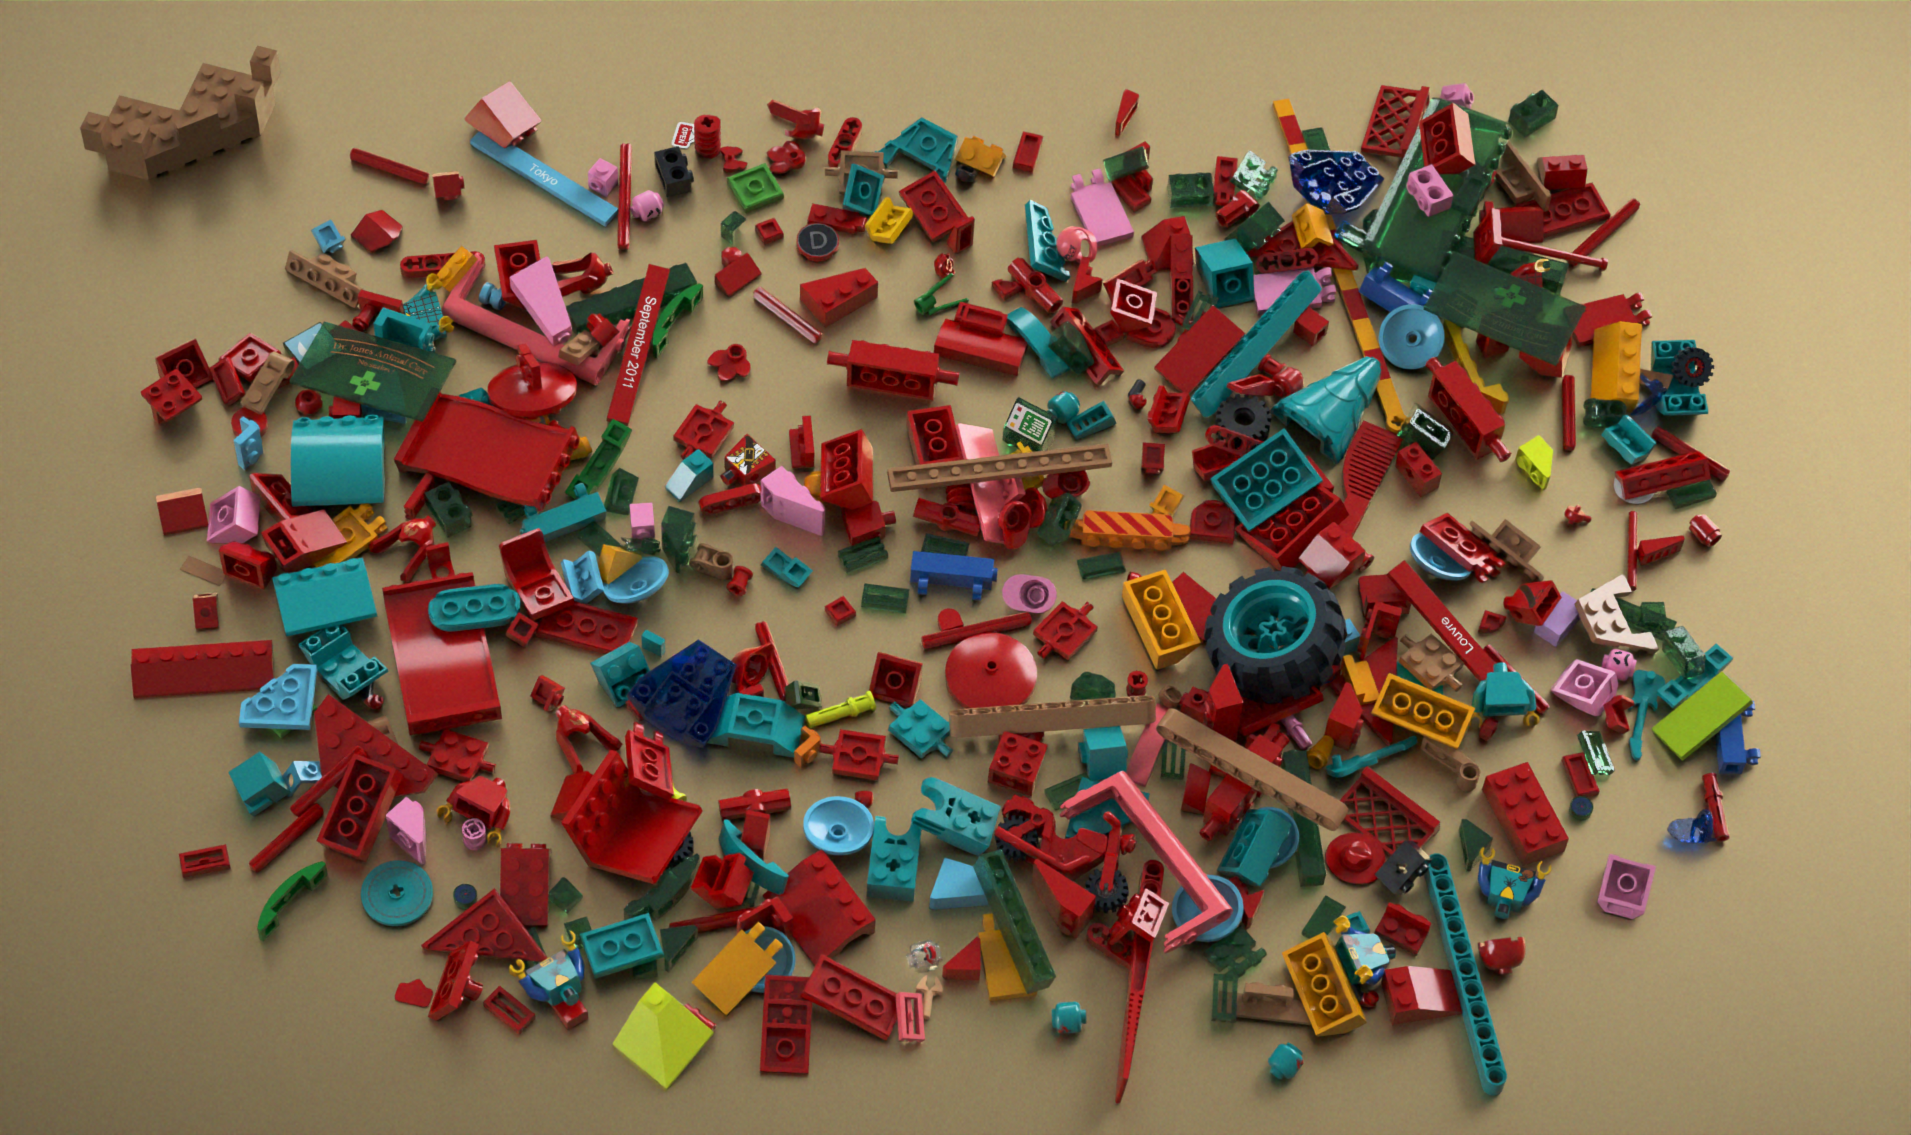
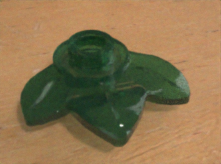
M621 537V540L626 544H619V547L623 550L641 551L649 555H655L656 552L661 551L660 541L653 538L644 537L641 541Z

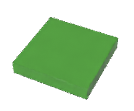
M766 163L727 177V183L745 213L784 199V193Z

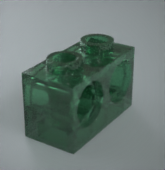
M1542 89L1537 93L1530 94L1521 103L1514 104L1510 109L1508 122L1525 138L1554 120L1559 105Z
M1198 172L1194 174L1169 175L1167 191L1170 208L1213 205L1214 188L1211 173Z
M449 482L425 493L426 506L447 538L471 527L472 511L467 504L464 505L461 501L462 497L457 488L453 489Z

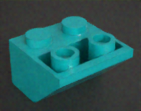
M628 642L590 663L599 684L617 708L646 690L647 692L657 687L640 646L632 642Z

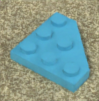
M292 664L277 679L273 678L261 687L260 692L252 698L248 697L241 702L240 728L310 730L317 666Z

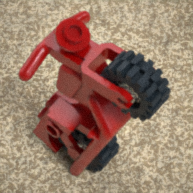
M1014 794L1011 800L1008 799L1002 807L1004 823L1000 822L994 832L996 846L1002 856L1005 855L1008 860L1013 858L1016 862H1018V858H1021L1022 861H1026L1033 866L1034 861L1038 859L1071 881H1075L1104 862L1102 871L1094 870V875L1090 874L1088 876L1089 880H1086L1085 889L1096 896L1094 906L1096 911L1104 910V913H1108V910H1112V913H1114L1116 908H1121L1123 903L1127 902V896H1129L1126 877L1122 876L1121 871L1118 870L1120 851L1122 855H1126L1127 852L1131 854L1136 847L1137 841L1134 834L1121 836L1120 820L1111 812H1105L1103 815L1104 820L1112 826V830L1107 836L1080 828L1074 837L1063 839L1056 835V821L1054 814L1044 807L1040 809L1029 798L1025 796L1019 797ZM1038 838H1042L1040 849L1037 848Z

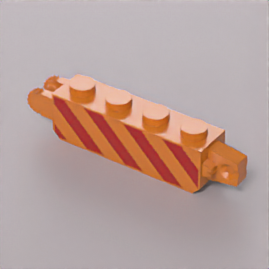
M1087 510L1083 514V519L1066 520L1065 523L1066 537L1081 539V545L1091 547L1111 546L1113 548L1133 547L1135 549L1152 548L1165 550L1171 549L1172 545L1187 544L1191 532L1187 524L1173 523V518L1169 514Z

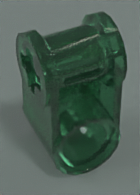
M1587 399L1583 403V407L1586 410L1583 423L1588 427L1609 428L1617 425L1626 414V405L1619 400Z

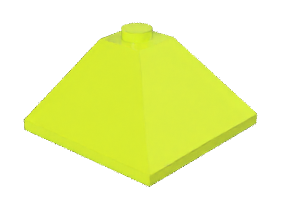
M655 982L639 1000L612 1045L663 1087L668 1089L713 1036L714 1032Z

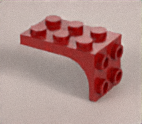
M541 529L529 531L499 544L505 577L513 590L518 593L520 601L532 621L575 604L572 594L549 557Z
M507 843V848H501L500 895L523 925H548L551 849L546 848V844H531V848H523V843Z

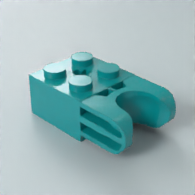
M929 777L922 781L921 793L932 800L936 811L926 808L915 811L911 818L912 824L936 835L939 840L979 857L990 846L1001 806L937 778Z
M875 817L867 881V897L914 902L922 829L914 826L912 822L905 834L896 836L887 830L886 817Z

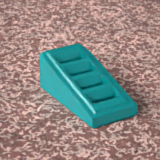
M1105 401L1096 404L1066 422L1076 440L1117 424ZM1095 417V418L1097 419V421H1096V422H1093V421H1092V418ZM1086 420H1087L1088 423H1089V426H1087V427H1086L1085 424L1083 423V422L1086 421ZM1078 423L1082 428L1080 431L1075 427Z

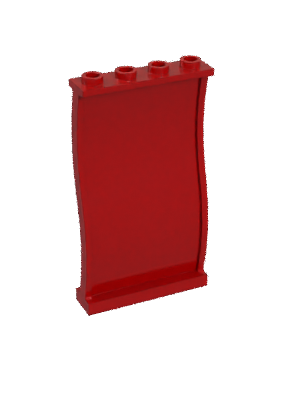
M432 388L393 460L399 472L406 474L408 471L429 473L488 496L520 505L536 507L538 511L542 512L546 504H549L555 486L559 485L564 469L569 466L570 457L573 451L578 448L580 438L576 428L573 426L570 429L540 424L519 416L510 415L494 406L468 398L442 394L440 390Z
M473 572L436 577L424 581H413L412 583L382 588L410 736L502 719L501 705L484 628L444 631L432 624L428 614L429 602L439 592L475 586Z

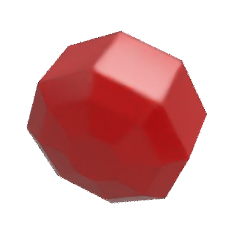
M727 247L721 252L722 264L725 267L741 257V251L736 247Z
M1492 717L1487 718L1480 726L1479 737L1489 741L1498 728V721Z

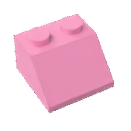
M238 486L211 502L207 542L230 543L235 541L244 543L256 536L259 529L260 496Z
M405 797L386 814L389 838L423 866L426 863V821L423 814L424 809L417 801L412 802L408 797Z

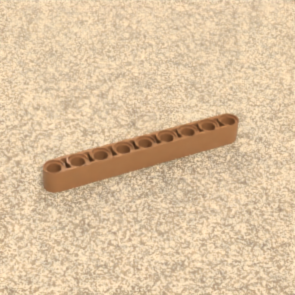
M1148 695L957 709L949 712L950 736L955 738L1002 735L1004 731L1018 734L1150 724L1156 721L1155 697Z
M1168 709L1156 726V731L1163 738L1330 831H1336L1349 812L1347 806L1336 798L1176 709Z

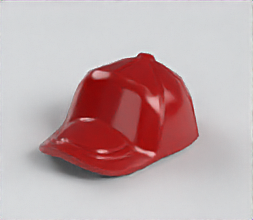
M1086 470L1048 474L1042 483L1044 494L1051 499L1076 498L1085 493L1090 486Z
M1030 487L1025 490L1026 495L1018 500V502L1026 503L1032 513L1029 528H1037L1044 522L1047 503L1037 488Z
M1018 501L1007 503L999 513L998 524L1003 531L1004 544L1008 549L1021 547L1027 539L1032 513L1026 503Z

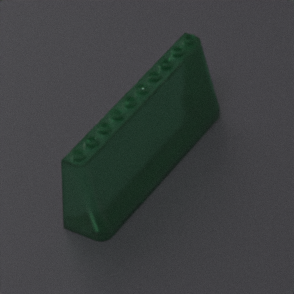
M1433 97L1422 120L1453 102ZM1454 103L1468 114L1475 165L1459 174H1439L1454 196L1450 209L1430 217L1426 215L1424 210L1419 208L1417 200L1408 192L1406 186L1409 173L1425 167L1418 126L1364 240L1362 253L1367 274L1375 267H1383L1384 263L1387 262L1393 266L1389 275L1397 281L1411 283L1413 276L1417 275L1442 285L1443 281L1448 277L1451 264L1455 262L1458 248L1462 247L1463 237L1470 229V222L1477 214L1479 202L1484 199L1485 189L1491 184L1492 174L1498 168L1499 159L1505 153L1507 141L1512 138L1513 128L1510 127L1508 122Z

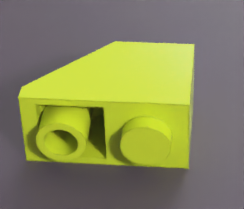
M1538 435L1518 448L1515 460L1520 468L1526 470L1535 484H1538L1543 490L1547 488L1551 475L1553 449Z

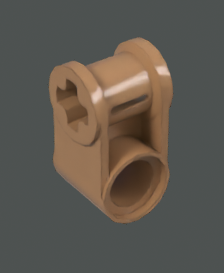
M706 543L698 545L695 557L689 561V565L693 570L713 576L719 580H728L733 576V557L729 552L714 548Z

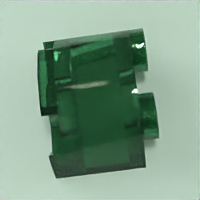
M1091 672L1082 673L1071 686L1070 699L1075 701L1116 697L1115 684L1103 675Z

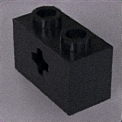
M1405 840L1375 875L1394 894H1406L1413 888L1415 879L1418 876H1423L1430 867L1428 865L1432 862V859L1414 841Z

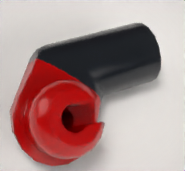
M1140 379L1136 380L1128 393V398L1136 409H1142L1147 403V399H1143V395H1141L1146 384Z
M374 682L362 689L361 700L370 709L378 710L384 704V699L382 696L378 697L377 694L373 693Z
M1358 983L1351 985L1360 1005L1369 1008L1375 1006L1379 1001V995L1375 991L1366 993L1361 990Z

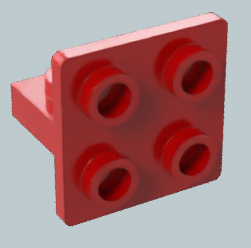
M178 369L171 371L141 391V396L151 405L153 418L158 424L163 421L169 422L202 400V395Z

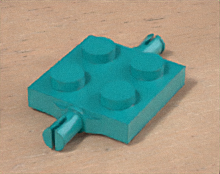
M920 699L905 710L897 702H893L890 705L889 710L894 712L898 718L889 725L888 731L920 758L936 749L946 757L952 754L953 749L944 743L945 739L950 735L949 722Z

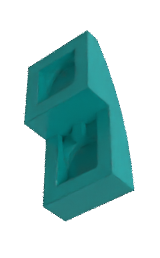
M777 547L761 563V566L767 571L798 588L813 572L812 569L795 557L792 560Z

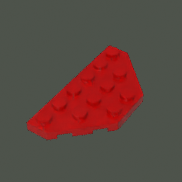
M329 694L314 712L322 777L357 745L365 751V758L395 768L403 775L393 799L410 794L425 793L437 777L438 773ZM343 777L334 785L336 788L339 789Z

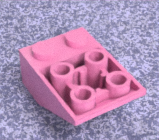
M781 466L761 479V505L774 519L820 536L824 535L825 507L820 501H816L811 496L810 491L805 486H801L797 482L792 472H787Z

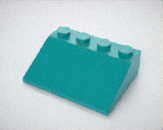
M1285 428L1211 478L1214 489L1249 532L1323 482Z
M352 558L340 563H329L317 568H306L302 571L283 573L272 577L286 637L378 617L363 558Z

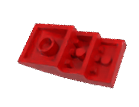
M765 975L760 1071L809 1073L812 1002L801 996L809 977Z

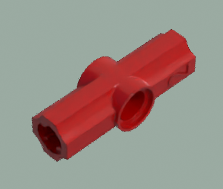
M1016 258L1008 266V272L1023 286L1026 296L1036 300L1048 313H1055L1063 305V299L1046 283L1044 274L1035 271L1023 258Z
M918 498L913 517L935 523L943 531L954 529L978 536L981 526L978 515L959 510L953 503H944L942 505Z
M788 788L768 792L752 789L745 792L743 796L718 800L722 821L743 818L746 816L747 810L765 814L791 810Z

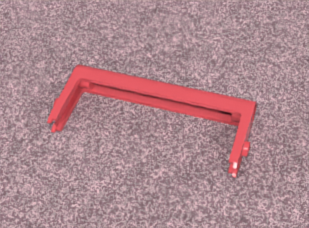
M477 252L474 256L478 260L453 288L442 307L443 316H448L453 322L515 350H518V345L526 343L536 359L542 362L561 365L570 370L575 377L593 385H598L616 354L621 352L625 346V339L631 330V326H628L630 320L619 321L616 328L620 332L602 348L596 358L588 356L578 366L563 360L558 355L560 349L565 345L558 343L553 346L547 337L465 301L484 268V265L481 264L482 257Z
M1125 771L1118 772L1087 790L1079 791L1074 797L1060 805L1061 809H1065L1059 814L1060 817H1066L1069 820L1110 798L1115 799L1202 913L1165 935L1167 940L1164 942V953H1169L1184 944H1191L1198 936L1223 923L1232 915V907Z

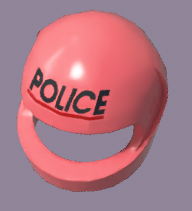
M1070 226L1058 235L1056 241L1057 250L1068 261L1076 260L1080 263L1082 240H1086L1089 243V254L1087 257L1090 258V263L1094 261L1097 254V242L1091 231L1081 227Z

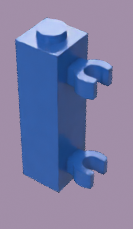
M1387 262L1384 263L1383 267L1373 268L1365 276L1359 289V293L1389 312L1408 304L1424 306L1436 315L1440 307L1432 303L1436 296L1435 292L1429 289L1426 295H1419L1389 275L1393 266Z
M913 551L910 582L918 583V594L927 595L928 584L973 588L972 600H981L982 589L991 590L992 581L997 582L998 568H993L994 559Z
M1752 701V705L1715 734L1719 774H1742L1746 763L1757 765L1758 759L1761 758L1760 749L1752 748L1745 750L1741 715L1744 717L1753 716L1752 710H1755L1754 701Z

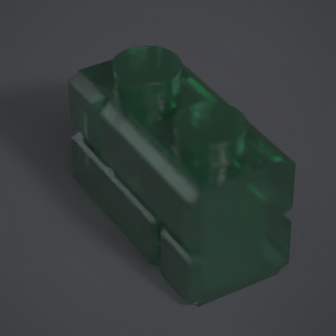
M1067 492L1060 495V497L1053 498L1045 513L1044 522L1039 527L1037 534L1051 546L1068 540L1071 533L1070 530L1073 529L1082 504Z
M1679 626L1663 633L1664 642L1662 650L1683 679L1687 680L1702 675L1705 670L1706 655L1699 649L1700 647L1686 628Z

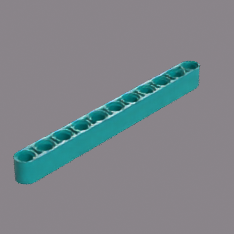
M1434 853L1429 856L1432 862L1428 865L1430 867L1429 870L1424 874L1462 1008V1016L1480 1082L1485 1093L1496 1096L1502 1092L1507 1079L1505 1065L1448 861L1444 855ZM1432 866H1436L1440 870H1435L1432 868ZM1437 887H1442L1445 891L1439 890ZM1443 908H1449L1451 911H1445ZM1449 929H1455L1457 932H1451ZM1454 950H1461L1463 953L1459 954ZM1460 971H1466L1469 975H1464ZM1466 992H1471L1475 996H1469ZM1472 1014H1479L1481 1018H1476ZM1478 1035H1483L1487 1039H1481ZM1484 1057H1490L1493 1061H1487ZM1490 1078L1497 1079L1499 1083H1493Z

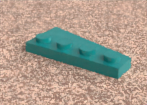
M1029 200L1025 204L1031 267L1066 282L1071 276L1069 271L1064 269L1065 259L1057 250V238L1052 234L1054 227L1048 209Z

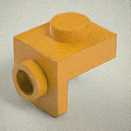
M1164 484L1154 503L1151 502L1149 506L1153 509V514H1169L1173 517L1185 496Z

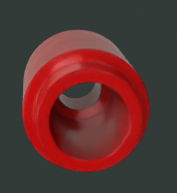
M1698 514L1689 522V530L1703 545L1712 547L1722 537L1720 529L1706 514L1701 516Z

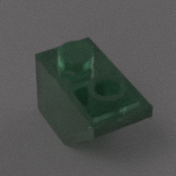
M1066 321L1052 332L1048 347L1077 375L1094 364V359L1083 335L1069 321Z

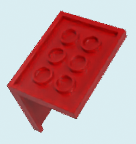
M610 750L561 823L588 866L655 884L703 810L700 805L674 798L667 800L629 784L628 768L619 753Z

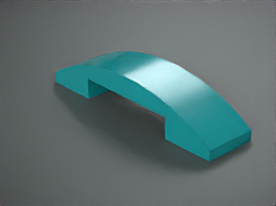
M1020 307L1007 314V324L1015 334L1019 332L1039 356L1040 365L1052 379L1070 370L1071 367L1057 342L1032 313Z
M1716 643L1701 656L1697 663L1677 679H1671L1656 694L1672 708H1676L1723 671L1731 663L1733 657Z
M728 819L724 820L718 838L724 854L741 853L746 857L744 865L754 872L751 879L752 882L778 895L783 894L789 875L775 862L766 864L741 841L743 833Z

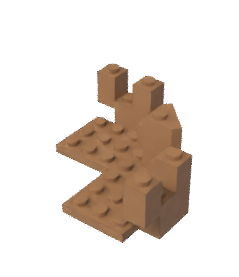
M257 45L250 60L252 75L202 63L180 110L119 95L109 117L92 112L87 113L80 127L84 148L105 154L108 170L151 180L156 178L157 174L168 170V172L184 167L185 163L194 159L199 161L212 156L213 152L222 148L227 150L241 144L240 141L247 138H257L261 136L276 105L273 87L281 73L278 51Z

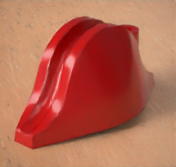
M772 643L743 649L732 658L729 665L731 673L728 675V681L736 684L738 692L757 685L764 677L775 649Z

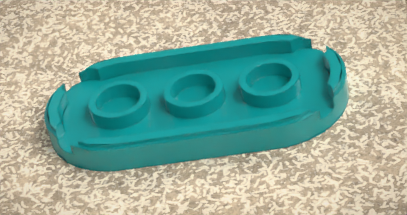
M504 584L448 589L436 594V597L429 602V619L435 627L444 631L502 626L512 622L520 612V597L515 590L509 589V586Z

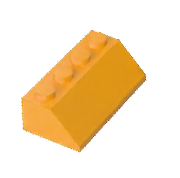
M1620 321L1594 330L1590 407L1634 412L1639 401L1642 324Z
M1166 569L1123 583L1122 598L1156 670L1179 663L1201 645L1199 637Z
M1389 673L1371 714L1458 749L1473 718L1475 708Z
M1325 932L1282 952L1317 1037L1347 1033L1367 1023L1333 941Z

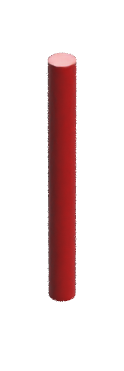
M1636 511L1629 512L1628 584L1631 591L1637 589L1638 513Z

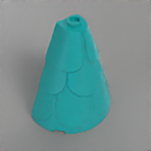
M1366 356L1280 400L1271 408L1270 413L1286 426L1292 419L1321 441L1320 452L1335 464H1338L1343 459L1354 432L1357 431L1365 408L1369 407L1381 377V364L1374 357Z

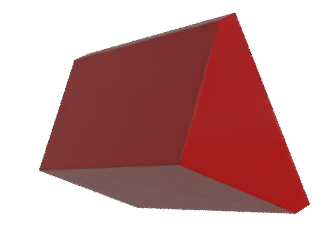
M251 473L249 476L252 492L260 496V503L277 523L314 512L309 506H292L291 485L282 474Z

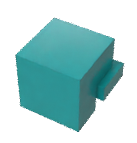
M1121 727L1083 729V742H1078V751L1082 763H1087L1090 781L1107 779L1121 771L1127 773L1128 749Z
M260 751L228 772L248 812L252 816H256L272 805V801L276 803L291 793L277 764Z

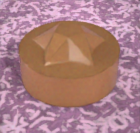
M1171 685L1164 686L1158 694L1161 703L1170 709L1176 708L1182 697L1180 691Z

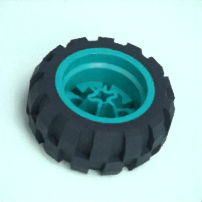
M1282 566L1281 571H1273L1270 567L1254 570V576L1247 579L1241 576L1230 583V591L1226 595L1220 593L1210 609L1212 615H1208L1205 622L1204 639L1207 643L1205 649L1216 675H1218L1224 664H1228L1240 696L1252 701L1262 697L1263 702L1267 704L1283 703V698L1291 696L1298 700L1310 695L1309 689L1316 684L1321 687L1332 677L1334 672L1332 665L1339 666L1346 648L1347 628L1344 616L1334 593L1329 591L1327 585L1309 573L1304 576L1301 570Z

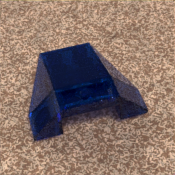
M1301 150L1290 154L1288 157L1293 187L1312 206L1323 210L1325 215L1346 214L1359 209L1385 179L1357 151Z
M698 639L640 677L628 692L627 698L645 720L681 744L704 747L717 730L737 664Z

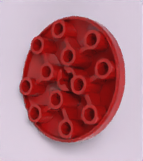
M526 343L518 345L517 364L497 373L488 384V398L494 407L504 410L510 415L527 417L530 420L537 419L542 415L559 413L563 407L574 399L577 393L576 378L570 370L554 363L537 362Z

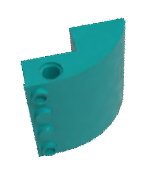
M349 415L344 416L342 419H333L332 417L325 416L318 420H310L307 417L293 420L291 434L292 506L384 503V417L367 415L365 418H356Z

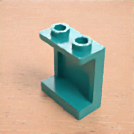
M384 307L382 308L374 322L376 345L388 348L391 343L420 353V360L426 363L434 357L436 348L433 345L434 334L432 333L431 323ZM376 346L377 351L385 353L386 348Z

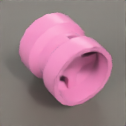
M475 818L464 822L462 826L464 845L470 850L483 848L487 841L484 823Z

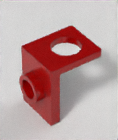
M448 542L426 547L427 561L432 579L438 577L436 571L440 568H446L449 571L448 576L455 575Z
M217 592L194 594L192 599L196 629L219 626L216 601Z

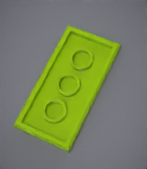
M1721 671L1651 729L1683 761L1752 705L1753 702L1747 694Z

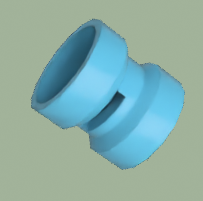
M486 282L480 291L479 302L485 305L491 304L493 308L501 310L506 304V301H503L501 288L498 289L494 284Z

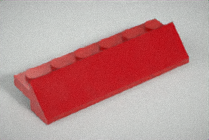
M272 640L132 649L130 667L133 697L145 698L260 690L261 687L274 678Z

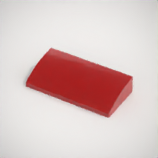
M945 319L934 344V353L939 354V357L1018 376L1028 343L1021 337L1005 333L999 336L960 326L958 321Z

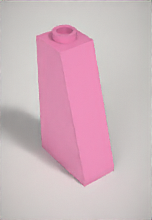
M548 256L510 277L511 289L550 343L555 346L558 343L566 342L572 336V326Z

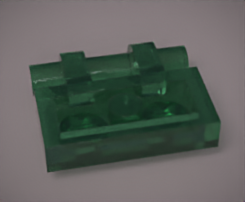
M1249 150L1230 179V182L1247 193L1252 189L1256 192L1254 194L1255 198L1260 200L1263 196L1267 195L1270 189L1269 185L1274 183L1278 169L1275 166H1271L1269 170L1263 168L1266 162ZM1257 177H1259V178H1261L1263 181H1262V182H1259V181H1257L1256 179H1257Z
M1240 925L1231 934L1205 950L1204 956L1219 972L1227 967L1229 971L1225 973V977L1231 982L1235 978L1242 977L1251 966L1255 967L1260 964L1261 959L1267 953L1263 948L1258 949L1256 952L1251 950L1255 947L1256 941ZM1241 956L1246 958L1241 963L1235 962Z

